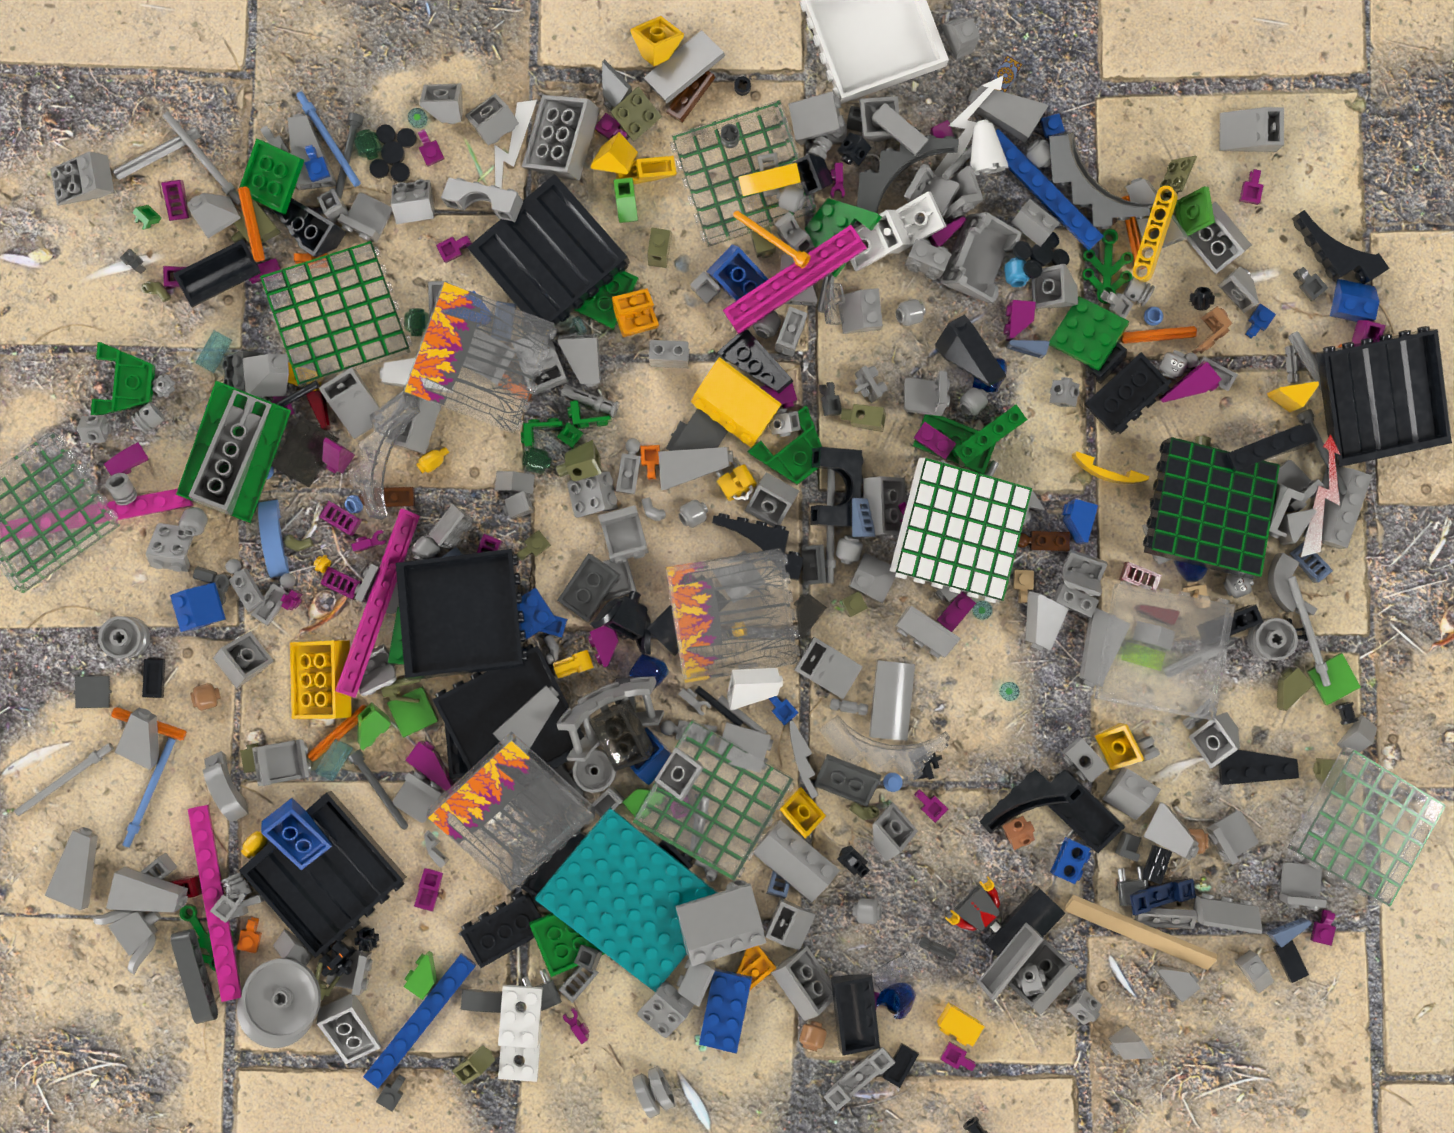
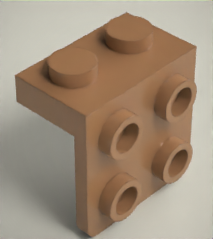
M1216 306L1201 317L1213 333L1192 350V353L1200 352L1202 354L1215 344L1214 341L1222 338L1230 331L1228 327L1233 323L1228 318V314L1224 309Z

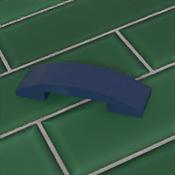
M1193 878L1153 885L1130 895L1132 912L1135 916L1149 912L1151 908L1196 898Z

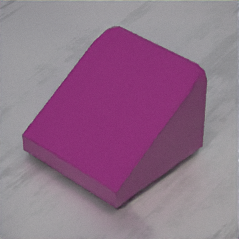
M948 120L932 127L930 130V134L936 138L954 137Z

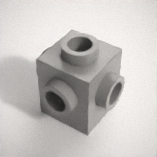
M1061 377V380H1053L1049 403L1059 407H1076L1080 384L1072 382L1073 379Z
M787 409L778 410L769 424L771 433L784 437L790 436V432L801 430L798 411L787 412Z
M90 415L81 417L77 430L82 443L106 442L108 434L111 433V426L107 423L105 415Z
M1033 963L1023 965L1018 971L1019 976H1016L1019 988H1023L1024 994L1031 996L1046 992L1043 983L1046 981L1043 969L1040 970Z
M1084 989L1072 996L1067 1010L1085 1025L1090 1021L1094 1022L1098 1019L1102 1004Z

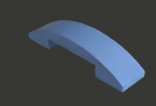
M278 500L258 503L260 538L270 578L280 577L283 574L289 573L288 560L284 554L279 519H281Z

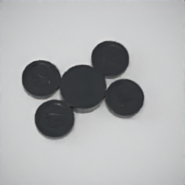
M387 124L381 125L376 131V137L384 144L381 149V156L384 160L375 159L372 161L369 167L370 173L375 178H384L389 173L388 164L393 165L390 171L392 178L397 182H404L409 178L410 170L406 164L401 163L405 158L403 147H412L416 143V134L412 129L403 128L398 132V142L394 141L396 133L393 127Z
M1055 232L1050 234L1041 247L1035 244L1031 248L1024 241L1017 242L1013 247L1014 255L1018 259L1027 260L1029 257L1031 258V260L1024 264V272L1032 279L1038 278L1042 274V266H1046L1051 261L1054 265H1067L1070 261L1069 255L1065 250L1056 249L1054 252L1052 251V249L1059 245V237Z

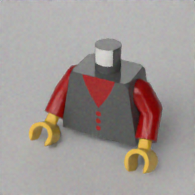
M987 876L988 881L983 884L980 881V884L953 910H950L953 913L952 917H945L949 923L970 931L977 929L983 931L988 927L993 933H996L1002 925L995 919L1000 914L998 910L1000 906L999 896L994 887V882L989 876Z

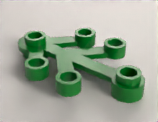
M1108 229L1102 234L1104 236L1102 242L1105 244L1104 265L1095 256L1093 250H1086L1083 253V260L1090 262L1103 276V284L1094 276V271L1090 268L1082 272V279L1089 281L1096 288L1097 299L1103 304H1109L1100 298L1103 291L1109 294L1110 292L1116 294L1118 288L1132 279L1131 272L1123 271L1119 279L1111 285V277L1124 265L1131 263L1133 260V255L1130 252H1125L1120 257V260L1112 266L1113 244L1118 240V233L1114 229ZM1106 236H1111L1112 241H1107ZM1086 253H1090L1092 258L1088 259ZM1125 255L1129 256V261L1124 260ZM1085 272H1090L1091 277H1086ZM1123 274H1127L1129 279L1125 280Z
M192 904L185 905L180 909V917L184 921H190L199 936L197 939L200 948L206 949L209 955L202 954L204 963L209 964L210 968L216 971L209 930L207 934L196 916L197 908ZM188 909H191L193 911L192 915H189L187 913Z

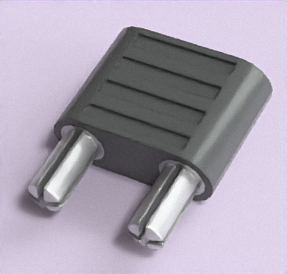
M1137 866L1138 879L1126 880L1124 868L1118 869L1119 881L1117 882L1120 906L1131 905L1130 895L1149 887L1148 880L1141 878L1144 866Z
M546 969L540 971L544 983L535 986L543 987L541 1011L562 1002L554 981L550 980ZM528 976L523 977L524 986L532 987Z

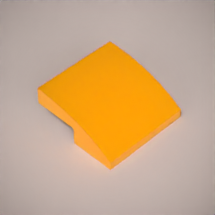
M648 288L612 297L616 319L623 337L659 327L653 311L654 303Z

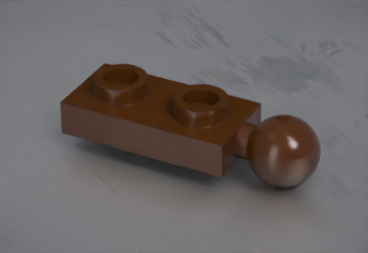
M414 487L375 488V494H372L370 491H362L359 494L360 501L364 506L375 502L376 508L415 507Z
M1030 531V537L1025 533H1021L1017 547L1025 548L1030 544V550L1070 551V532Z

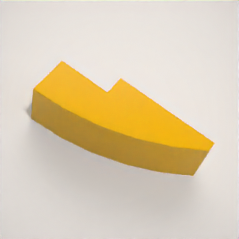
M674 156L636 159L629 173H616V179L633 178L634 184H640L675 176L677 173Z
M797 163L738 177L743 196L801 182Z

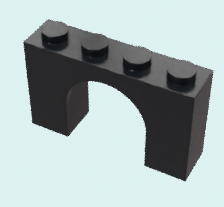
M829 447L812 449V468L831 469L838 472L845 483V495L836 506H811L810 525L852 528V498H863L861 494V485L863 483L862 450Z

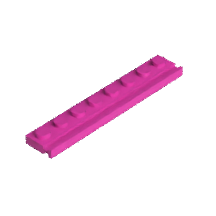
M850 225L809 252L808 254L811 256V259L806 267L802 269L794 262L725 308L723 312L737 333L740 334L866 250L867 247L853 226Z

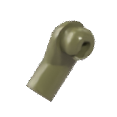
M148 281L142 284V291L144 293L158 294L162 302H166L171 298L160 282Z
M291 534L284 537V545L296 552L314 546L310 537L301 541L295 539Z
M854 802L849 808L850 811L863 820L873 819L879 815V809L875 806L861 807Z

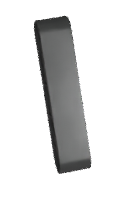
M194 929L172 933L171 945L194 1022L199 1024L216 1020L218 1018V1009Z

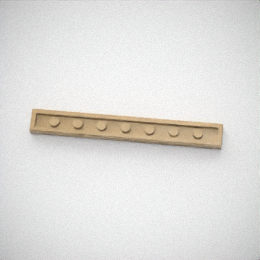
M1073 895L1065 905V911L1203 969L1209 970L1217 960V954L1078 896Z

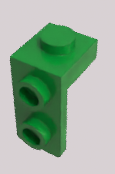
M578 400L570 401L571 407H567L568 417L572 418L573 425L578 426V429L589 428L591 424H597V427L607 426L608 422H612L611 416L581 419Z
M558 418L547 419V422H540L539 419L528 420V423H523L524 432H521V443L526 448H534V429L564 427V424Z

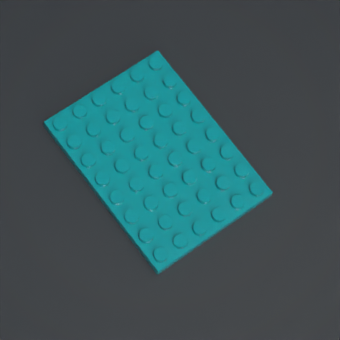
M610 807L537 894L535 900L656 992L659 986L664 983L687 955L676 906L718 892Z

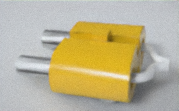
M733 457L732 463L735 469L730 474H724L722 469L715 471L719 477L717 483L728 501L734 499H744L746 501L749 499V494L752 493L757 483L745 464L741 465L737 457ZM747 492L746 497L741 496V493Z

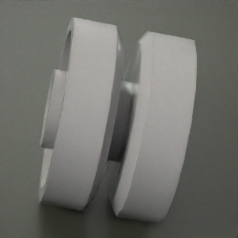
M116 616L108 619L102 625L98 641L101 649L110 657L120 659L134 658L140 656L147 649L150 643V632L148 626L136 617Z
M1266 618L1263 619L1264 623L1249 629L1247 635L1248 647L1260 659L1283 660L1291 656L1297 648V631L1291 623L1284 619Z
M596 748L586 761H575L573 767V778L577 785L584 791L591 793L607 789L614 781L617 773V765L613 756L606 750ZM593 767H596L598 769L597 774H594V771H591Z
M659 1066L649 1069L648 1078L642 1073L633 1077L632 1081L635 1092L649 1118L660 1114V1106L666 1111L676 1106L669 1082Z

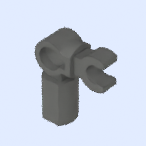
M197 566L194 570L193 578L209 584L215 583L221 604H225V592L228 591L231 585L229 581L231 576L228 574L217 575L215 571Z

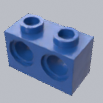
M1065 837L1050 872L1057 877L1076 884V881H1079L1083 875L1082 867L1084 863H1087L1090 859V848ZM1078 847L1080 853L1077 857H1073L1072 850ZM1071 865L1072 872L1068 875H1065V867Z

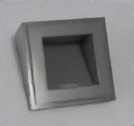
M850 106L847 129L863 132L860 107Z
M581 945L574 963L589 971L596 970L603 952L586 945Z

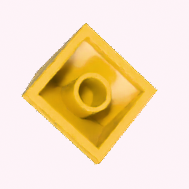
M619 132L600 147L591 164V169L628 174L638 156V151Z
M1319 382L1280 387L1267 393V395L1285 410L1292 412L1304 407L1319 386Z
M1119 723L1095 735L1111 771L1144 760L1127 724Z
M802 787L798 788L778 806L780 811L804 838H807L826 817Z

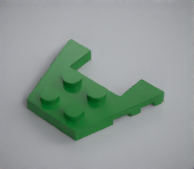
M827 198L804 229L809 234L815 248H817L848 226H853L857 220L872 231L882 216L872 211ZM846 263L831 272V275L837 277Z
M98 342L96 359L116 361L112 400L92 399L90 415H106L152 402L155 365Z
M807 406L798 411L800 427L804 433L773 456L762 441L747 451L751 456L796 485L819 469L812 468V449L822 447Z

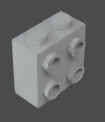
M916 239L905 262V266L912 272L918 273L919 271L924 273L929 279H940L952 253H949L948 249L944 247L930 245V242L925 239Z

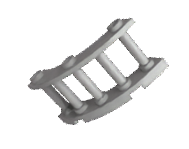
M655 677L630 679L631 682L619 684L618 681L603 686L577 701L578 705L573 709L569 708L557 722L558 730L569 731L574 748L567 756V760L586 761L589 755L601 743L616 734L637 727L659 725L664 715V710H654L650 696L656 685ZM642 695L646 711L633 714L628 697ZM621 699L625 716L612 720L607 704ZM600 708L605 724L593 730L589 715ZM583 722L586 736L580 740L577 729Z

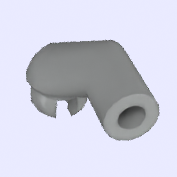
M650 497L641 500L645 515L654 521H661L666 517L663 509L659 510L653 507Z
M548 635L543 639L549 649V654L545 655L544 659L548 665H551L558 661L559 647L553 636Z
M697 856L694 865L704 868L706 879L711 882L714 881L718 876L717 868Z

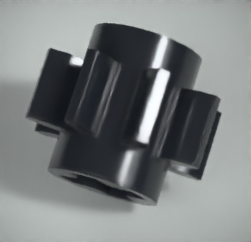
M1198 287L1194 293L1190 294L1189 302H1192V306L1196 310L1204 311L1210 308V304H1214L1215 296L1209 288Z
M364 927L356 932L357 937L354 938L356 946L359 945V951L370 952L373 948H377L379 934H375L374 928Z

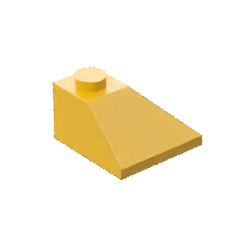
M662 16L631 28V34L642 58L652 66L669 60L684 37L683 32Z

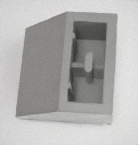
M419 179L415 182H400L392 185L391 207L396 224L434 219L435 208L430 180Z
M780 898L765 931V937L783 946L800 950L816 914Z

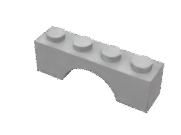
M448 178L441 196L447 207L464 211L474 202H491L492 210L498 218L516 222L523 203L518 192L513 189L504 190L495 185L485 186L476 181L471 183L462 178Z

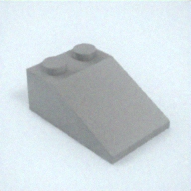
M352 993L319 1008L317 1025L346 1064L381 1048L362 1004Z

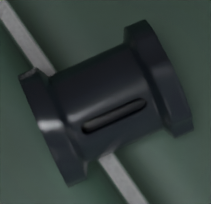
M1353 702L1336 705V709H1339L1342 719L1340 721L1341 725L1359 721L1352 707L1354 705Z
M978 1117L969 1119L963 1125V1128L968 1130L969 1133H988L979 1124Z

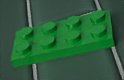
M928 414L924 415L920 425L921 427L926 422L954 441L956 445L952 450L979 432L943 416ZM914 440L912 447H915L917 449H920L922 451L939 457L934 452L923 446L921 443ZM996 443L963 467L984 474ZM950 452L945 460L960 465Z

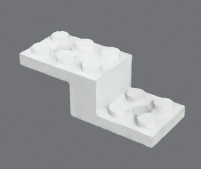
M926 192L897 210H885L879 215L882 218L872 231L863 224L854 228L861 240L868 242V248L850 261L854 270L860 271L888 254H899L913 246L916 239H925L947 227L932 193ZM920 213L925 215V221L922 224L917 220V216Z
M503 985L498 1046H501L498 1079L537 1082L543 987ZM524 1002L527 1009L523 1012L518 1011L516 1003ZM522 1055L525 1062L519 1065L515 1063L514 1057Z

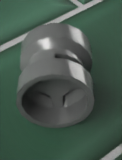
M727 124L722 127L720 137L724 147L734 148L738 145L739 129L736 125Z

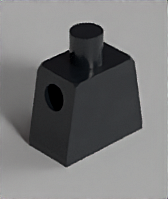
M808 154L793 162L797 163L801 184L806 197L833 183L830 170L827 168L823 157Z

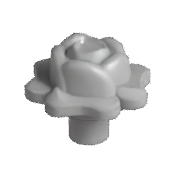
M159 375L153 381L154 387L152 390L159 397H169L170 393L175 391L173 387L175 381L171 380L169 375Z

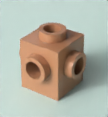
M1024 816L1012 819L1009 823L1002 826L1014 850L1027 846L1035 840L1033 835L1035 829L1031 821L1027 822Z

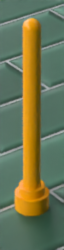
M735 211L733 213L734 218L793 257L795 264L803 269L809 263L811 256L805 251H796L741 212Z

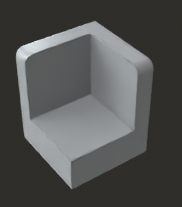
M704 271L690 284L691 289L706 304L720 292V287Z

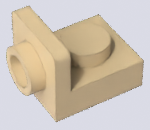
M1199 581L1187 583V587L1182 588L1183 592L1194 590L1192 599L1194 605H1197V609L1210 607L1206 584L1199 585Z

